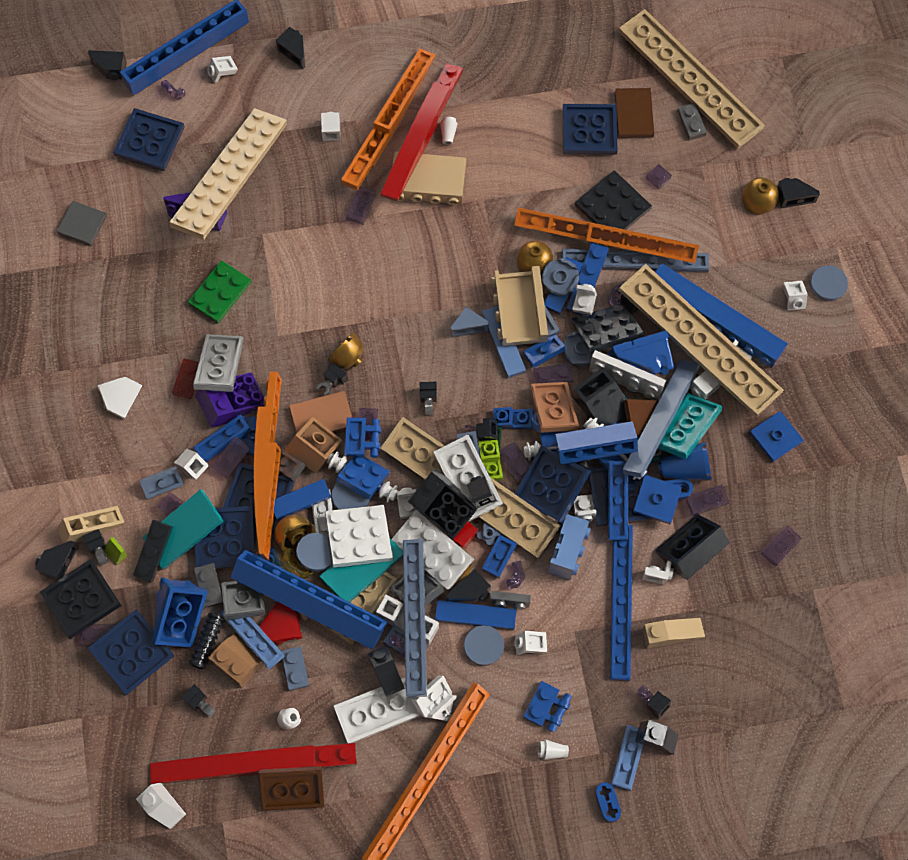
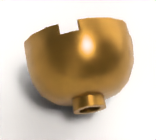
M759 177L747 183L743 189L741 199L748 211L753 214L762 215L765 212H771L775 208L779 192L773 181L768 178Z
M541 241L527 242L521 246L517 253L516 262L518 270L520 272H530L532 266H539L542 277L546 265L553 261V254L548 245Z
M352 332L350 337L347 336L334 350L332 356L329 355L327 360L341 369H348L352 365L354 367L358 366L363 360L361 358L364 352L362 341Z
M288 515L277 524L274 532L275 540L283 551H286L288 554L296 553L299 541L304 536L315 533V528L302 515Z

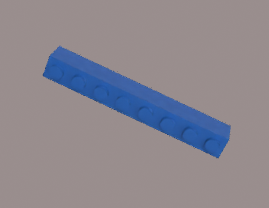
M233 0L120 71L124 85L133 96L249 23L246 8L239 0Z
M661 264L655 273L732 343L735 340L738 341V346L743 348L745 352L754 355L761 363L773 368L786 349L787 342L666 265Z
M247 550L237 558L231 578L237 580L240 584H244L256 592L262 593L274 601L302 613L309 619L315 620L327 628L333 629L345 637L361 643L364 647L373 650L380 640L387 621Z

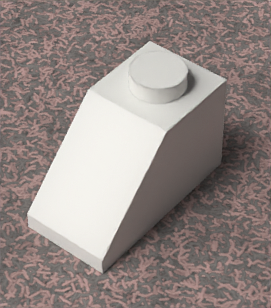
M161 783L150 785L136 798L149 816L170 829L186 815Z

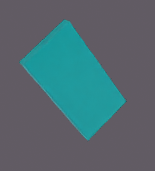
M688 393L682 400L658 449L687 459L721 413L722 406Z
M200 489L161 521L173 526L160 562L161 568H168L223 522V519L204 490ZM147 534L142 537L144 541L146 540Z
M390 539L392 561L335 568L332 565L319 576L320 580L336 596L351 602L403 558V550Z

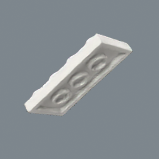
M594 351L589 368L592 374L604 367L617 385L626 386L632 392H640L648 399L659 400L666 380L601 352Z
M469 435L434 451L445 476L472 503L467 484L474 477H486L496 501L478 508L469 521L503 505Z
M417 510L414 511L392 538L402 550L403 540L423 539L424 569L448 590L474 560V558Z
M406 677L401 679L405 689L387 697L382 687L334 705L347 743H355L421 716L412 702L413 698L406 697Z

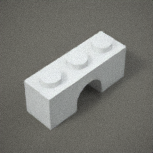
M385 595L376 611L377 616L405 632L404 604ZM425 615L426 644L430 645L439 629V622Z

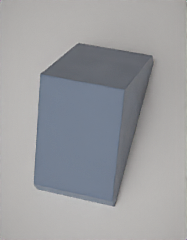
M466 307L451 326V338L488 332L489 323L486 319Z

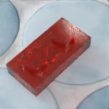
M183 358L172 390L173 395L188 399L192 398L195 390L193 384L199 362Z

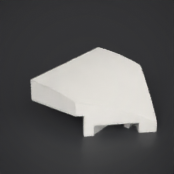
M122 377L100 384L97 387L104 403V409L124 419L142 385L127 377Z
M438 675L427 685V697H415L412 699V702L422 717L449 721L452 716L453 701L457 696L452 695V691L444 676Z

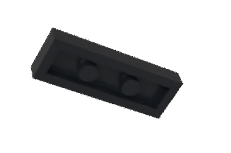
M152 520L133 576L150 583L154 581L173 526L158 520Z

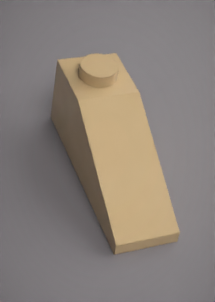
M118 506L63 518L57 530L62 543L68 541L78 543L84 541L82 536L98 529L101 533L123 525L124 520Z
M701 618L664 620L645 624L642 628L646 649L705 638Z

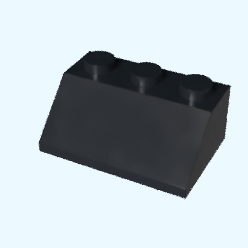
M697 514L655 551L665 563L671 561L670 568H674V572L677 575L688 580L730 542L720 525Z

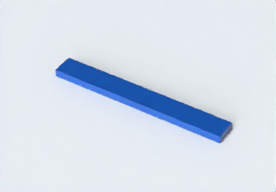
M628 525V540H612L610 680L618 681L631 680L633 525Z

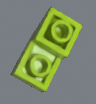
M498 440L478 442L480 458L489 477L495 481H503Z

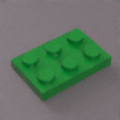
M221 260L189 299L188 304L219 324L252 281L249 277Z

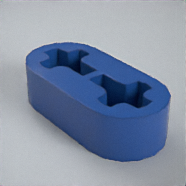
M601 783L595 790V796L603 819L613 823L620 818L621 808L613 786L610 783ZM602 787L610 790L608 794L609 801H606L604 795L599 794L602 791ZM607 804H610L612 810L617 811L614 818L606 815V812L609 810Z

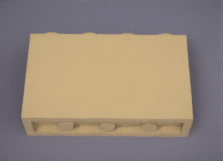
M394 151L393 164L399 152ZM422 154L398 201L412 200L413 202L425 201L433 204L447 203L452 206L462 205L466 158Z
M532 266L530 272L499 274V271L496 270L494 277H491L492 288H496V294H493L494 305H498L495 317L496 322H500L497 334L498 340L502 339V346L547 342L548 329L539 266Z

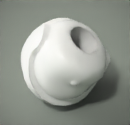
M288 708L279 712L277 722L282 729L289 730L297 727L301 719L299 712L295 708Z

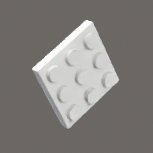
M384 505L325 511L333 568L392 561L393 557Z

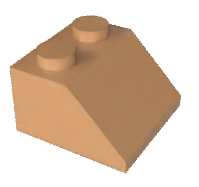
M312 417L294 436L285 450L304 463L314 473H317L343 440Z
M237 633L223 641L209 657L212 664L241 688L263 664Z

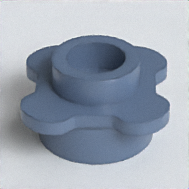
M485 523L483 525L484 528L477 533V537L491 546L494 544L496 537H499L500 531Z

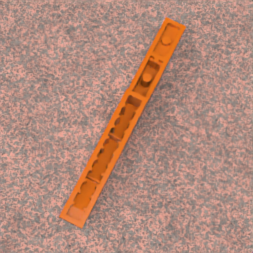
M419 48L374 121L373 129L342 177L341 184L358 191L370 169L375 167L425 78L435 58V54Z
M519 207L514 224L519 227L695 263L699 245Z
M277 371L270 372L269 379L266 380L267 396L264 397V407H258L255 432V518L259 554L265 560H269L274 503L281 449L275 442L282 379Z

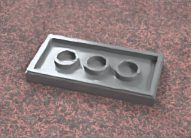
M206 334L193 384L194 389L233 392L244 337Z

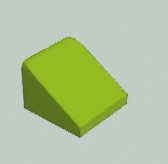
M111 537L106 545L105 553L117 565L127 557V554L115 538Z

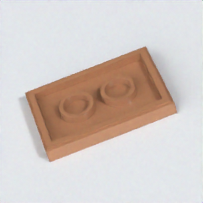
M568 382L530 384V392L540 432L573 431L579 429Z
M345 391L289 405L297 433L312 417L333 433L346 430L347 417H352Z

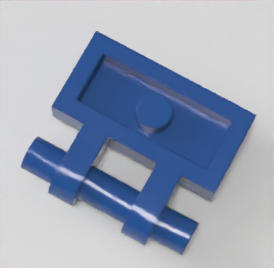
M347 417L345 456L364 457L365 450H370V457H378V451L380 450L379 434H381L379 419H372V425H366V418ZM366 433L371 434V442H365Z
M541 681L523 718L542 727L546 720L550 722L547 730L555 733L557 727L561 726V719L565 711L571 705L570 700L572 696L565 693L563 698L559 699L557 698L559 689ZM553 704L558 706L554 716L549 714Z

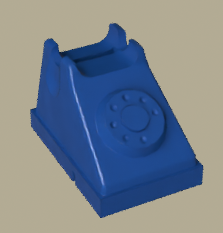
M667 330L635 339L632 343L629 341L615 345L607 354L655 376L660 372L663 376L667 375L669 370L674 368Z
M162 577L159 583L160 591H157L152 641L156 645L192 647L197 632L196 627L199 625L208 591L204 588H199L188 580H169Z

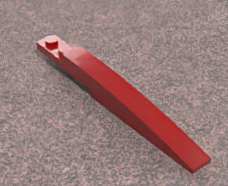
M446 63L437 82H433L381 192L382 197L395 201L399 200L437 127L438 119L463 73V68Z
M356 744L310 745L150 763L151 784L259 775V770L317 766L327 768L357 765Z

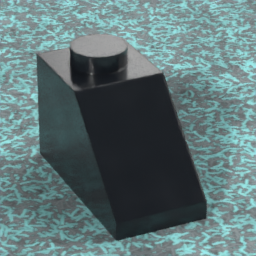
M289 27L276 39L277 50L304 69L303 35L300 31Z
M88 50L91 63L106 79L122 80L120 71L124 70L127 64L124 52Z
M784 178L777 185L781 208L816 203L820 195L819 190L798 178Z
M477 476L470 479V483L467 486L472 501L477 508L496 501L486 477Z
M68 541L45 550L37 558L35 570L43 576L55 581L64 577L78 546L75 542Z
M474 569L446 595V601L477 604L480 600L483 602L491 594V585Z
M387 646L369 652L368 656L385 696L387 697L405 689Z
M646 720L640 722L635 742L674 755L679 735L668 726Z

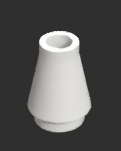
M443 117L440 122L442 143L445 145L453 144V138L458 125L454 117Z
M546 739L539 741L537 748L538 758L548 760L568 757V745H562Z

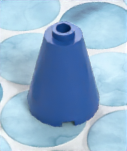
M706 442L697 444L687 459L674 454L661 458V462L658 463L659 474H663L664 478L712 480L711 475L707 476L711 472L707 448H705L707 447Z

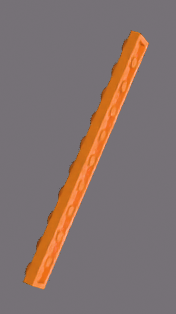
M473 682L363 855L362 860H386L489 697L490 694L479 684Z

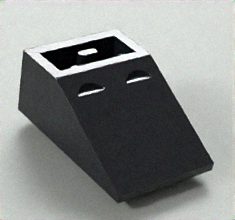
M604 367L573 388L571 397L589 419L592 418L594 420L598 418L596 422L598 425L604 424V426H608L614 422L617 424L627 422L624 407L626 398Z
M437 469L431 471L408 501V503L452 539L458 535L478 509L451 480Z

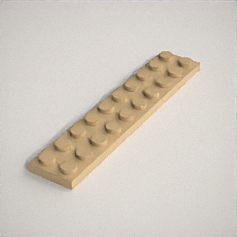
M645 9L619 28L618 32L689 102L694 103L697 109L737 149L764 129L765 125Z
M254 108L171 219L170 228L204 240L284 130L287 120Z
M645 264L619 288V291L662 331L667 330L669 337L756 418L783 393L784 390L648 265Z
M402 417L381 449L424 479L435 469L445 476L434 454V451L444 447V445ZM490 477L503 505L479 516V518L539 559L561 526Z

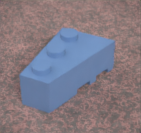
M566 515L550 562L549 574L570 580L572 575L576 576L579 567L576 561L578 557L582 558L585 546H582L583 539L588 540L591 528H588L589 521L572 515Z

